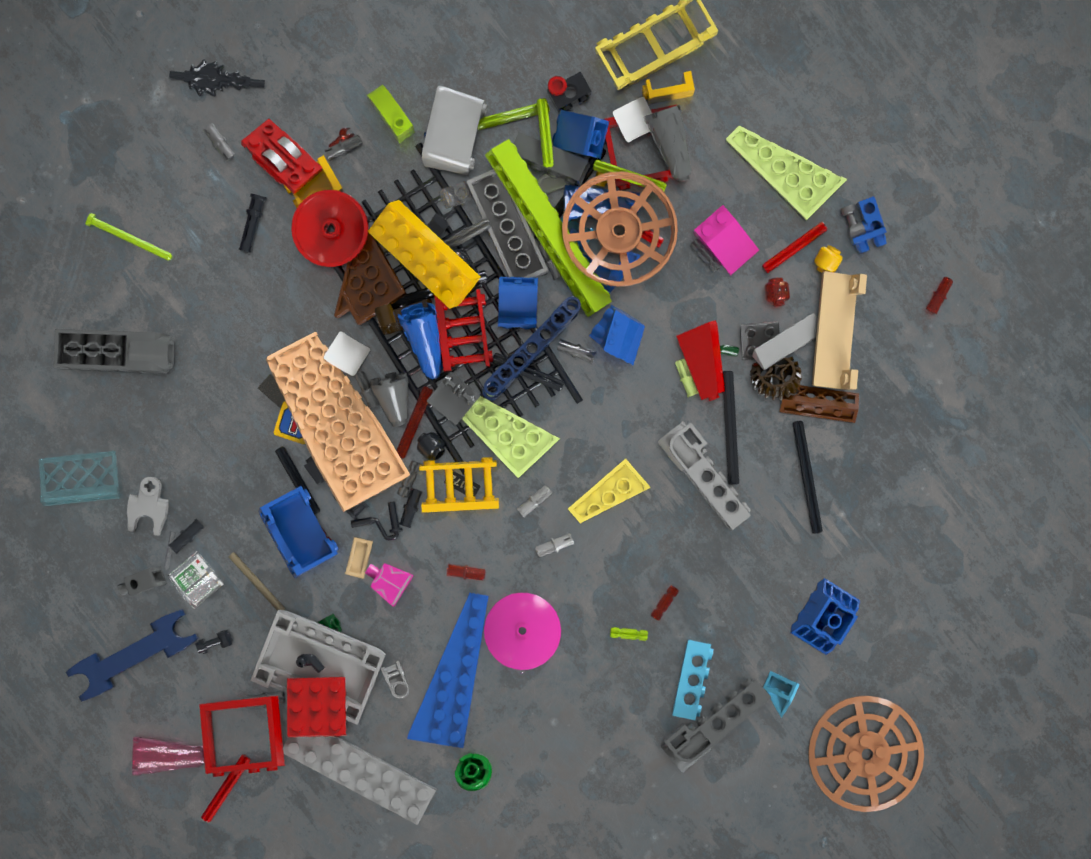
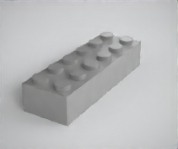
M494 169L466 181L482 219L490 221L491 228L487 230L508 277L538 278L547 274L548 268L526 219Z

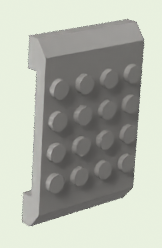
M278 610L250 681L267 688L271 686L287 693V678L345 677L346 720L358 725L386 653L377 647L292 612ZM313 654L325 668L320 673H317L312 666L298 667L296 660L299 655Z

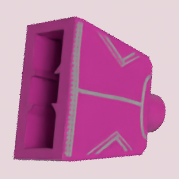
M384 563L381 570L370 564L365 572L366 575L374 579L370 587L393 607H395L414 576Z

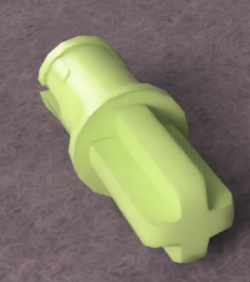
M680 359L676 361L675 364L681 378L680 382L682 381L687 397L698 394L686 360Z

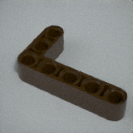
M426 299L414 304L423 303V307H428L427 303H432L431 299ZM386 304L374 309L380 329L384 335L403 330L398 320V313L402 316L401 310L408 306L394 310L391 304Z

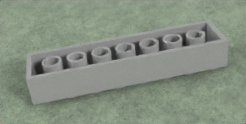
M338 736L288 737L283 747L284 754L416 825L419 824L436 791V788Z

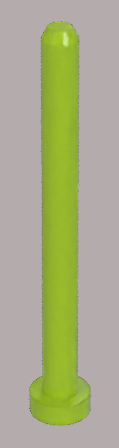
M93 213L89 214L85 225L89 227L94 225L159 257L171 260V253L95 218L96 215Z

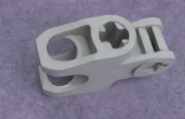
M144 478L140 484L139 495L130 494L127 506L128 531L135 532L138 519L143 515H147L154 522L153 535H161L163 525L167 519L169 500L160 498L162 484L158 478ZM152 481V484L155 485V489H152L150 492V488H147V484H150Z

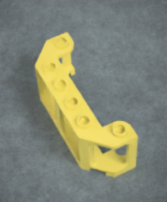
M680 0L676 6L669 5L662 10L663 13L660 15H651L644 24L640 25L637 23L633 25L626 34H623V32L613 37V41L612 39L607 40V38H604L597 43L595 52L600 56L617 90L622 89L628 84L631 86L701 47L704 44L703 42L717 35L718 29L701 0H696L710 24V27L701 34L697 32L685 11V6L693 0ZM678 13L693 40L665 55L653 35L651 27L667 17ZM643 33L658 59L631 74L626 69L615 48L635 35ZM603 51H609L624 76L616 78L602 53Z

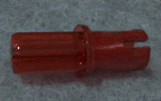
M948 277L942 279L936 292L933 291L934 295L926 307L927 310L937 314L944 299H947L946 295L953 284L952 279Z
M448 564L447 576L461 577L464 580L468 578L483 581L486 575L484 569L468 567V565Z

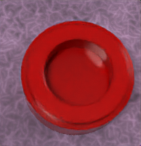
M561 76L552 77L548 82L549 92L554 96H560L565 93L567 89L566 80Z

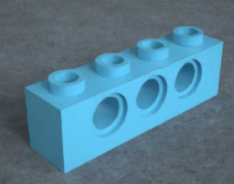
M687 639L672 716L695 720L696 716L700 717L702 706L699 705V700L704 698L706 687L703 686V681L708 678L710 669L706 666L708 660L712 659L714 650L710 648L711 644ZM694 656L702 658V664L699 667H695L692 664ZM690 675H697L699 679L698 683L694 686L688 683ZM686 694L694 695L695 700L692 704L688 705L684 702Z

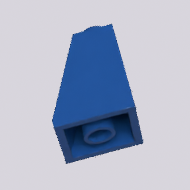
M561 110L556 121V133L552 137L553 146L565 151L601 159L609 121Z

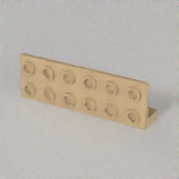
M827 271L822 272L812 378L813 386L842 390L857 389L858 370L850 369L856 295L865 294L867 275L865 274L847 275Z

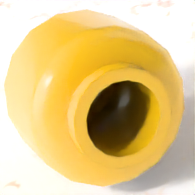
M830 245L821 247L814 259V263L818 266L817 270L821 273L825 271L835 273L843 259L840 255L841 251Z

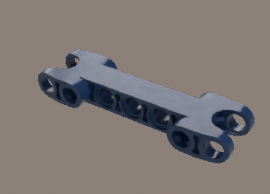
M571 296L565 299L527 341L486 380L482 392L485 399L489 401L496 400L531 362L578 316L581 308V302L578 298ZM568 306H573L575 310H570ZM547 331L550 334V338L542 339L540 333ZM528 345H534L537 348V351L535 353H530L527 351L526 347ZM520 358L524 364L517 367L514 365L513 360ZM493 387L496 389V392H489L487 388Z
M184 610L165 615L150 623L149 625L154 633L102 661L98 654L95 653L65 672L68 677L84 674L89 680L88 689L78 696L80 701L99 696L114 688L110 678L162 650L166 657L169 658L197 641L198 637L196 634L183 638L175 632L176 622L186 615Z

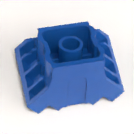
M611 305L605 311L599 323L594 326L589 336L610 355H614L616 358L634 365L645 326L625 311Z
M824 578L817 583V590L810 594L807 604L798 614V621L791 626V633L827 655L833 651L837 644L841 645L858 618L855 614L859 609L860 600Z

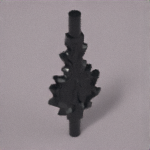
M205 59L197 67L191 65L190 71H170L169 73L170 79H180L188 82L189 89L194 88L199 96L203 92L216 96L215 90L223 91L222 87L227 89L228 86H233L237 90H240L241 87L250 88V86L265 87V80L250 79L246 75L239 76V71L231 74L228 71L222 72L224 65L216 66L217 61L207 63Z

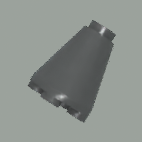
M396 372L385 374L383 379H371V389L392 427L406 424V419L408 418L407 373L396 374Z

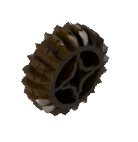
M786 356L765 369L767 373L764 376H761L764 370L756 361V363L752 364L750 382L753 384L754 390H758L759 395L764 394L765 399L769 396L772 397L773 401L775 397H779L780 400L783 399V396L789 398L790 393L795 394L796 389L800 387V381L802 380L801 368L798 361L794 362L793 356L789 358ZM790 375L791 378L787 382H785L784 379H786V377Z

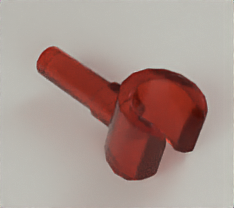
M342 128L339 131V136L329 144V147L338 144L340 140L353 137L354 133L347 135L346 132L350 128Z

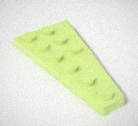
M738 126L726 138V141L805 220L847 181L846 178L840 177L832 173V171L824 169L741 126Z
M481 396L462 418L517 478L524 474L560 440V438Z

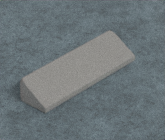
M815 313L754 350L752 356L763 370L816 338L818 318Z

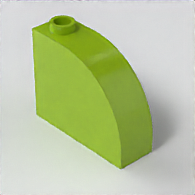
M383 84L366 95L399 144L415 133L412 123Z

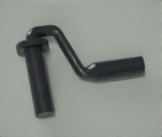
M395 501L388 502L392 527L389 533H394V535L387 536L377 518L367 517L351 520L352 528L376 523L382 536L388 541L397 539L399 532L403 531L402 528H399Z

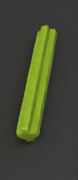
M539 98L537 100L542 158L543 166L547 168L554 165L547 99Z
M537 104L483 117L479 120L478 130L538 115Z
M595 160L593 170L604 174L622 171L643 176L654 182L663 192H665L667 186L662 181L600 160ZM621 179L642 187H646L641 183L632 180Z

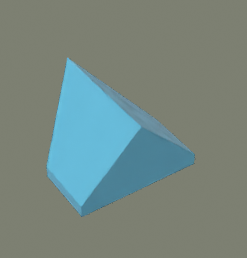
M770 671L763 688L771 696L770 700L782 718L800 684Z

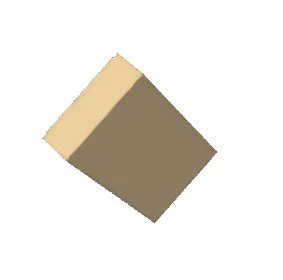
M354 537L345 572L346 575L364 579L373 541Z

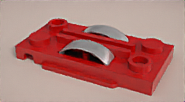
M269 118L241 141V145L249 149L252 159L279 184H284L293 194L297 193L322 171V167Z

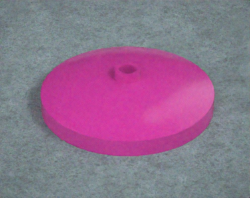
M515 593L502 598L491 608L485 621L484 637L490 653L501 664L512 669L528 670L544 664L555 653L560 642L561 625L556 611L546 600L530 593ZM521 627L526 629V633L524 635H521L519 633V629Z

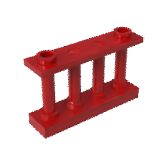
M480 289L476 290L477 297L465 298L460 305L456 306L478 304L479 316L455 319L445 318L444 310H448V307L434 295L444 373L452 372V367L458 364L485 361L486 367H490V362H493L492 351H488L482 305H486L485 294H481ZM481 323V335L451 338V336L448 337L447 329H450V327ZM483 342L484 354L460 357L450 356L449 348H453V346Z

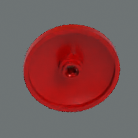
M322 190L311 194L300 203L294 213L291 230L295 246L307 260L320 266L336 267L352 261L360 254L368 238L369 224L364 209L352 196L337 190ZM330 225H333L335 228L334 232L329 231Z

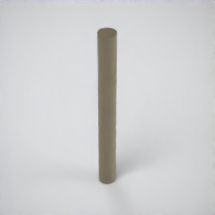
M233 552L229 556L231 561L277 611L285 610L286 608Z

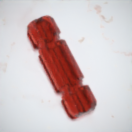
M672 585L668 588L667 594H664L656 606L657 609H654L651 613L654 619L658 621L661 619L662 613L666 612L673 601V597H676L679 590Z

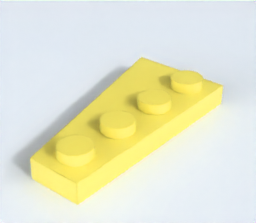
M624 459L571 505L568 510L579 523H582L651 487L633 466Z

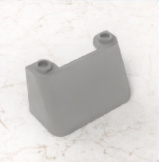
M438 85L422 150V161L425 167L469 175L470 170H473L475 165V159L472 158V150L479 120L482 118V115L486 116L488 105L485 104V100Z

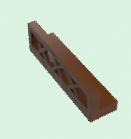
M803 385L796 389V395H790L789 398L783 396L779 411L781 413L852 423L856 422L859 410V393ZM811 393L814 394L816 397L811 398L808 397L806 394ZM832 396L835 400H827L825 397ZM845 399H853L854 404L847 403Z

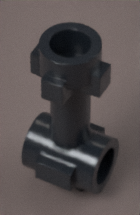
M223 630L216 633L217 638L204 641V639L198 640L199 642L195 643L198 653H208L207 649L217 645H221L222 648L232 645L231 633H228V630Z

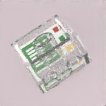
M198 551L168 575L180 595L194 609L223 585L216 572Z

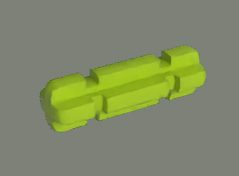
M612 627L610 637L646 641L648 631Z

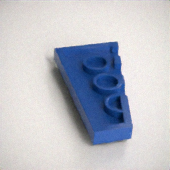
M564 186L563 215L568 202L580 186ZM590 187L580 197L589 204L596 197L607 193L608 189ZM631 192L640 196V192ZM617 197L619 207L630 210L635 203L632 199ZM610 198L601 201L594 208L603 214L611 209ZM576 203L571 210L568 221L577 218L581 219L584 210Z

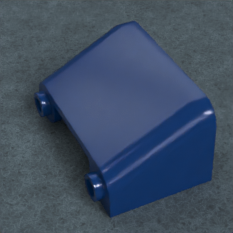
M301 486L260 507L258 510L263 523L294 578L338 554L337 550H339L334 540L330 541L326 537L309 505L310 494L307 489L303 490Z

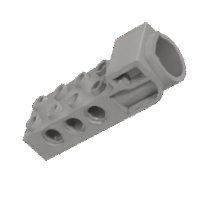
M684 421L657 441L677 468L686 474L730 531L734 530L751 516L748 513L751 510L745 502L740 503L737 499L739 495L732 486L729 488L725 484V481H727L725 476L720 471L717 473L714 470L713 466L715 464L708 456L706 458L703 456L707 452L704 448L707 442L692 423L686 425ZM687 430L697 440L692 445L683 435ZM703 472L710 474L711 479L709 482L702 480L701 475ZM715 487L722 489L723 494L721 497L714 495L713 490ZM727 502L734 504L735 509L733 512L726 510Z

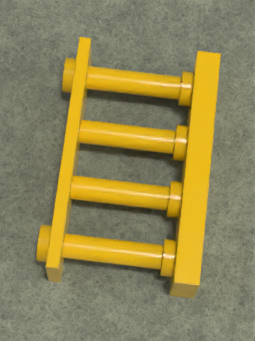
M492 457L481 458V461L435 463V460L423 461V464L419 466V471L426 470L427 499L421 504L422 512L498 509L499 498H495L492 495L491 467H497V460H493ZM483 467L485 489L483 499H475V496H473L472 468ZM464 468L466 494L464 500H456V497H454L453 469ZM445 469V501H437V498H435L433 470Z

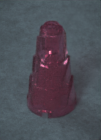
M133 737L132 769L137 770H132V775L152 774L181 768H196L203 766V763H205L204 751L201 746L181 745L175 742Z

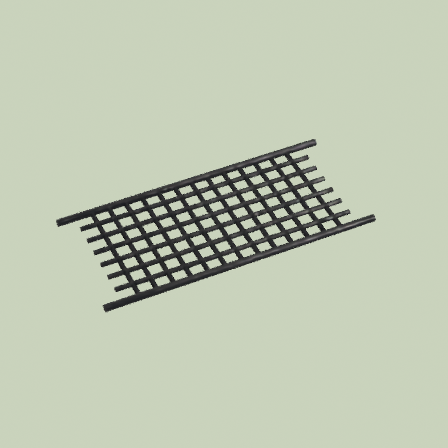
M419 143L415 147L422 157L423 144ZM428 167L434 177L424 183L414 169L411 170L410 173L417 182L418 187L406 193L399 180H395L394 183L402 194L397 200L401 202L406 201L412 212L425 225L426 223L420 213L431 206L435 213L445 221L455 213L458 214L464 225L455 231L449 227L447 229L449 234L443 237L442 241L473 225L438 169ZM437 181L444 193L433 199L426 187ZM381 189L378 193L387 206L390 201ZM422 190L429 202L416 209L410 197ZM447 197L454 209L443 215L436 203ZM366 199L362 201L370 215L367 218L368 223L372 220L375 222L385 207L374 213ZM478 234L473 237V242L465 247L460 244L457 248L462 249L468 256L466 251L477 245L484 257L475 263L471 262L470 267L475 272H479L477 267L487 261L494 273L488 277L487 281L476 284L466 298L472 297L470 295L472 292L483 287L489 299L486 300V305H482V307L484 308L493 303L499 313V303L497 302L499 293L493 295L487 283L496 277L499 279V277L506 276ZM388 250L384 252L385 256L391 254ZM402 263L393 269L395 273L404 269L410 281L402 285L404 290L414 285L417 291L422 289L418 284L420 280L414 277ZM342 266L333 267L343 282L344 269ZM477 304L471 305L473 309L462 316L456 307L451 308L456 318L470 317L475 313L479 316ZM498 316L488 322L484 317L485 329L493 339L491 343L487 344L488 350L496 345L502 355L510 358L519 348L507 354L501 342L513 335L521 347L524 343L517 332L523 328H510V331L497 338L491 326L498 322ZM372 317L367 321L398 372L407 373L408 388L438 436L445 442V447L455 462H464L451 441L462 434L469 447L472 448L475 445L466 432L471 428L468 425L463 427L459 421L456 425L459 430L447 436L441 424L449 419L444 416L437 420L431 410L433 406L427 404L421 394L423 390L430 386L435 391L438 387L436 382L446 377L450 372H443L435 379L426 377L428 382L417 388L411 375L421 370V367L410 342L405 336L404 330L397 331L396 335L387 339L380 329L379 323ZM461 325L467 334L466 336H473L482 332L481 326L471 332L467 325ZM537 325L536 328L530 329L532 333L538 329ZM447 329V335L450 337L449 329ZM401 337L408 349L397 356L391 343ZM473 343L477 351L471 355L484 354V347L481 348L479 343ZM459 345L449 348V351L454 349L458 357L464 356L458 347ZM548 345L543 350L545 354L533 360L529 366L541 371L537 364L548 358L555 368L548 375L554 377L558 374L577 404L583 401L581 395ZM412 354L418 366L407 372L401 359ZM490 362V367L483 369L477 374L474 373L469 363L458 364L452 367V372L464 365L471 376L464 383L469 385L475 382L481 392L479 395L484 398L482 393L484 387L479 378L488 372L493 374L496 371L495 368L499 365L491 364ZM519 375L517 379L522 385L523 390L511 396L508 389H506L503 393L507 400L498 406L504 408L511 404L517 415L521 417L523 413L515 400L527 394L536 408L540 404L531 390L541 385V383L535 382L528 386L523 377ZM545 386L551 397L556 395L552 388ZM491 387L487 390L489 392H494L496 389ZM459 468L464 475V468Z

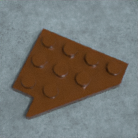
M369 232L363 250L356 258L347 263L334 313L336 318H340L350 311L358 325H362L374 317L375 308L386 304L392 305L407 295L377 240Z

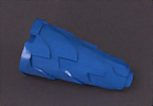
M423 303L414 304L401 310L402 316L398 313V320L403 327L405 336L410 342L414 354L417 356L422 372L429 379H435L440 376L443 368L436 318L437 311L432 303H427L428 307H423Z

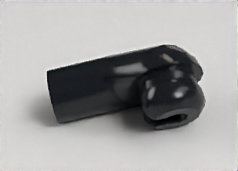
M302 654L297 657L296 665L300 668L312 666L317 673H320L325 668L313 654Z

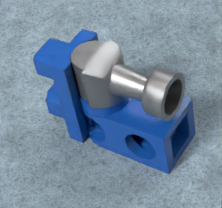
M874 196L856 203L863 219L860 222L857 221L854 212H856L854 204L840 209L842 215L847 216L850 227L848 235L852 246L855 245L859 254L870 250L867 243L869 239L873 238L876 248L887 244L885 237L887 231Z

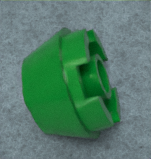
M471 753L459 759L460 762L455 770V778L461 788L467 791H477L488 786L492 777V766L485 756Z

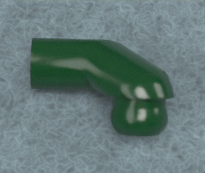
M721 345L720 352L721 354L738 356L739 347Z

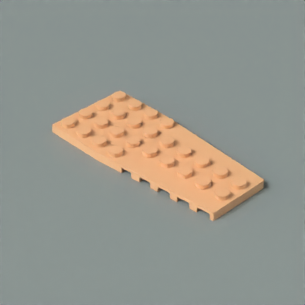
M314 332L267 356L266 362L317 468L342 511L345 512L404 480L410 474L383 427L370 408L364 404L358 391H355L347 375L345 376L339 368L324 359L328 348L322 344L317 336V332Z

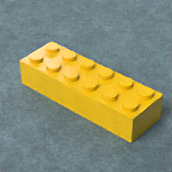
M400 200L388 203L368 230L381 245L449 309L460 305L481 278Z

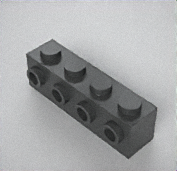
M518 132L513 143L520 157L530 165L531 169L538 172L543 170L547 172L548 176L555 179L560 177L571 186H575V184L581 186L590 167L588 160L552 146L554 165L553 167L546 168L543 166L540 140Z

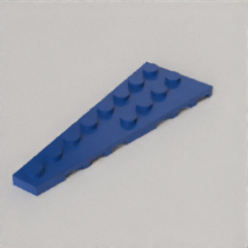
M469 593L407 739L464 748L489 596Z

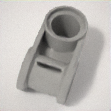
M399 660L396 661V664L389 667H381L392 695L399 699L405 698L409 694L410 689ZM399 684L404 685L406 689L403 695H397L395 692V688Z

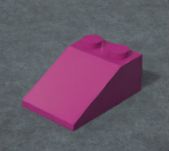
M724 205L693 231L694 235L730 275L759 251Z

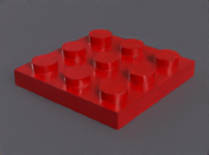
M345 677L287 678V737L346 736Z

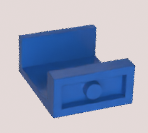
M499 277L498 327L506 329L521 327L523 329L536 328L538 278Z

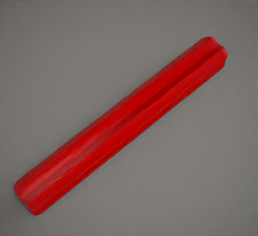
M823 222L819 223L762 265L766 273L771 272L827 231L826 225Z
M241 755L235 765L249 764L251 759L246 755ZM229 773L202 814V820L207 823L211 822L241 774L231 775Z

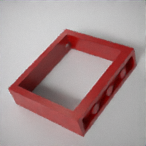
M677 105L651 109V112L655 113ZM615 117L603 119L609 121L605 143L610 164L617 166L610 128L619 126ZM669 170L644 175L664 183L668 182V178H672ZM615 179L616 189L619 188V190L631 189L630 186L636 185L621 179Z
M278 696L199 704L206 774L213 773V777L224 776V772L238 775L242 774V770H248L249 773L260 772V768H266L267 771H277L278 766H285ZM266 705L271 761L216 767L211 711Z

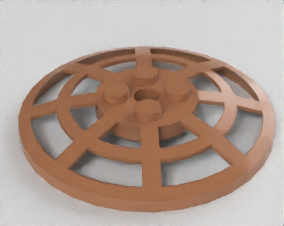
M622 171L598 175L580 186L568 202L562 222L564 246L575 266L592 280L616 287L639 284L657 274L672 255L678 232L674 208L662 189L643 176ZM615 179L632 180L646 187L640 196L628 191H616ZM607 180V193L596 197L589 204L580 197L591 186ZM652 191L663 202L669 218L657 219L653 208L646 201ZM617 197L629 198L634 200L635 203L630 210L619 207ZM610 198L611 209L601 214L594 208L601 201ZM576 203L584 210L580 219L579 233L568 234L569 216ZM641 206L648 212L652 222L641 223L636 215ZM588 215H591L598 221L596 231L585 232V222ZM622 226L625 232L623 235H616L614 228ZM671 226L670 243L666 254L662 256L654 251L659 240V228ZM653 229V239L650 247L640 241L642 231ZM598 239L602 249L597 255L591 251L586 240ZM581 241L584 251L593 260L587 269L577 260L569 242ZM634 248L644 253L638 260L632 263L628 262L627 252ZM608 252L619 254L621 265L610 264L603 261ZM649 257L659 262L649 273L632 280L630 269L641 265ZM599 265L610 270H622L624 281L606 280L593 273Z
M856 696L835 704L818 720L809 740L808 758L811 773L817 785L832 801L853 811L873 812L887 809L897 804L914 788L923 768L924 746L915 722L901 707L879 697ZM862 702L879 703L890 707L893 711L888 719L875 714H864ZM850 704L855 705L856 715L844 720L837 727L827 721L839 709ZM899 715L905 718L911 726L917 742L906 744L902 733L894 725ZM866 720H875L884 725L878 733L867 731ZM858 721L860 732L851 737L842 732L846 726ZM823 727L832 733L827 744V757L815 758L816 740ZM890 729L897 736L900 745L889 747L884 737ZM836 738H839L846 743L844 754L833 756V746ZM864 749L872 751V757L869 760H865L862 757ZM918 750L917 769L912 781L902 775L907 764V752ZM902 753L901 764L898 771L888 765L892 754ZM845 762L849 768L850 773L844 780L838 774L834 766L835 763ZM828 765L832 776L840 784L834 794L822 782L816 766ZM884 771L893 777L889 782L877 788L875 776L880 775ZM858 775L867 778L869 789L857 788L852 786L851 783ZM897 781L906 787L896 798L879 805L878 793L888 790ZM846 790L857 794L870 795L871 806L853 805L840 798Z

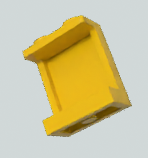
M691 71L683 73V84L654 90L651 88L650 79H647L645 85H642V95L647 100L648 105L691 97L695 91Z
M324 155L317 158L318 161H316L322 167V171L297 193L293 194L295 199L292 201L296 208L305 198L315 192L322 190L344 191ZM284 185L286 191L290 194L291 191Z

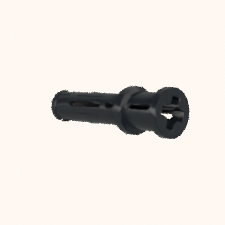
M250 194L249 209H246L247 221L239 250L251 253L258 220L263 216L262 208L264 201L267 200L266 197L256 194Z

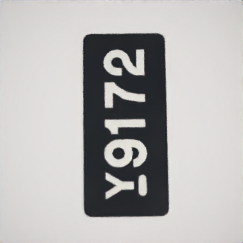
M453 471L454 489L465 494V477ZM473 482V496H476L481 487Z

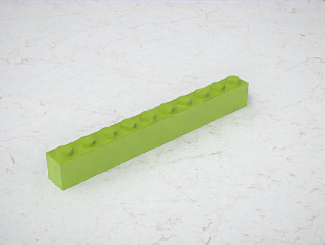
M508 139L492 148L485 154L487 160L569 289L580 300L581 307L587 317L612 302L610 294L604 289L602 284L587 277L571 261L564 246L562 221L559 218V214L551 206L546 193L539 187L537 179L530 173L527 163L518 154L516 146ZM576 241L569 242L575 257L587 269L590 263L579 250L578 243Z

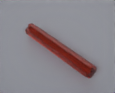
M423 387L396 450L402 459L407 454L427 407V399L432 395L433 390L429 387Z

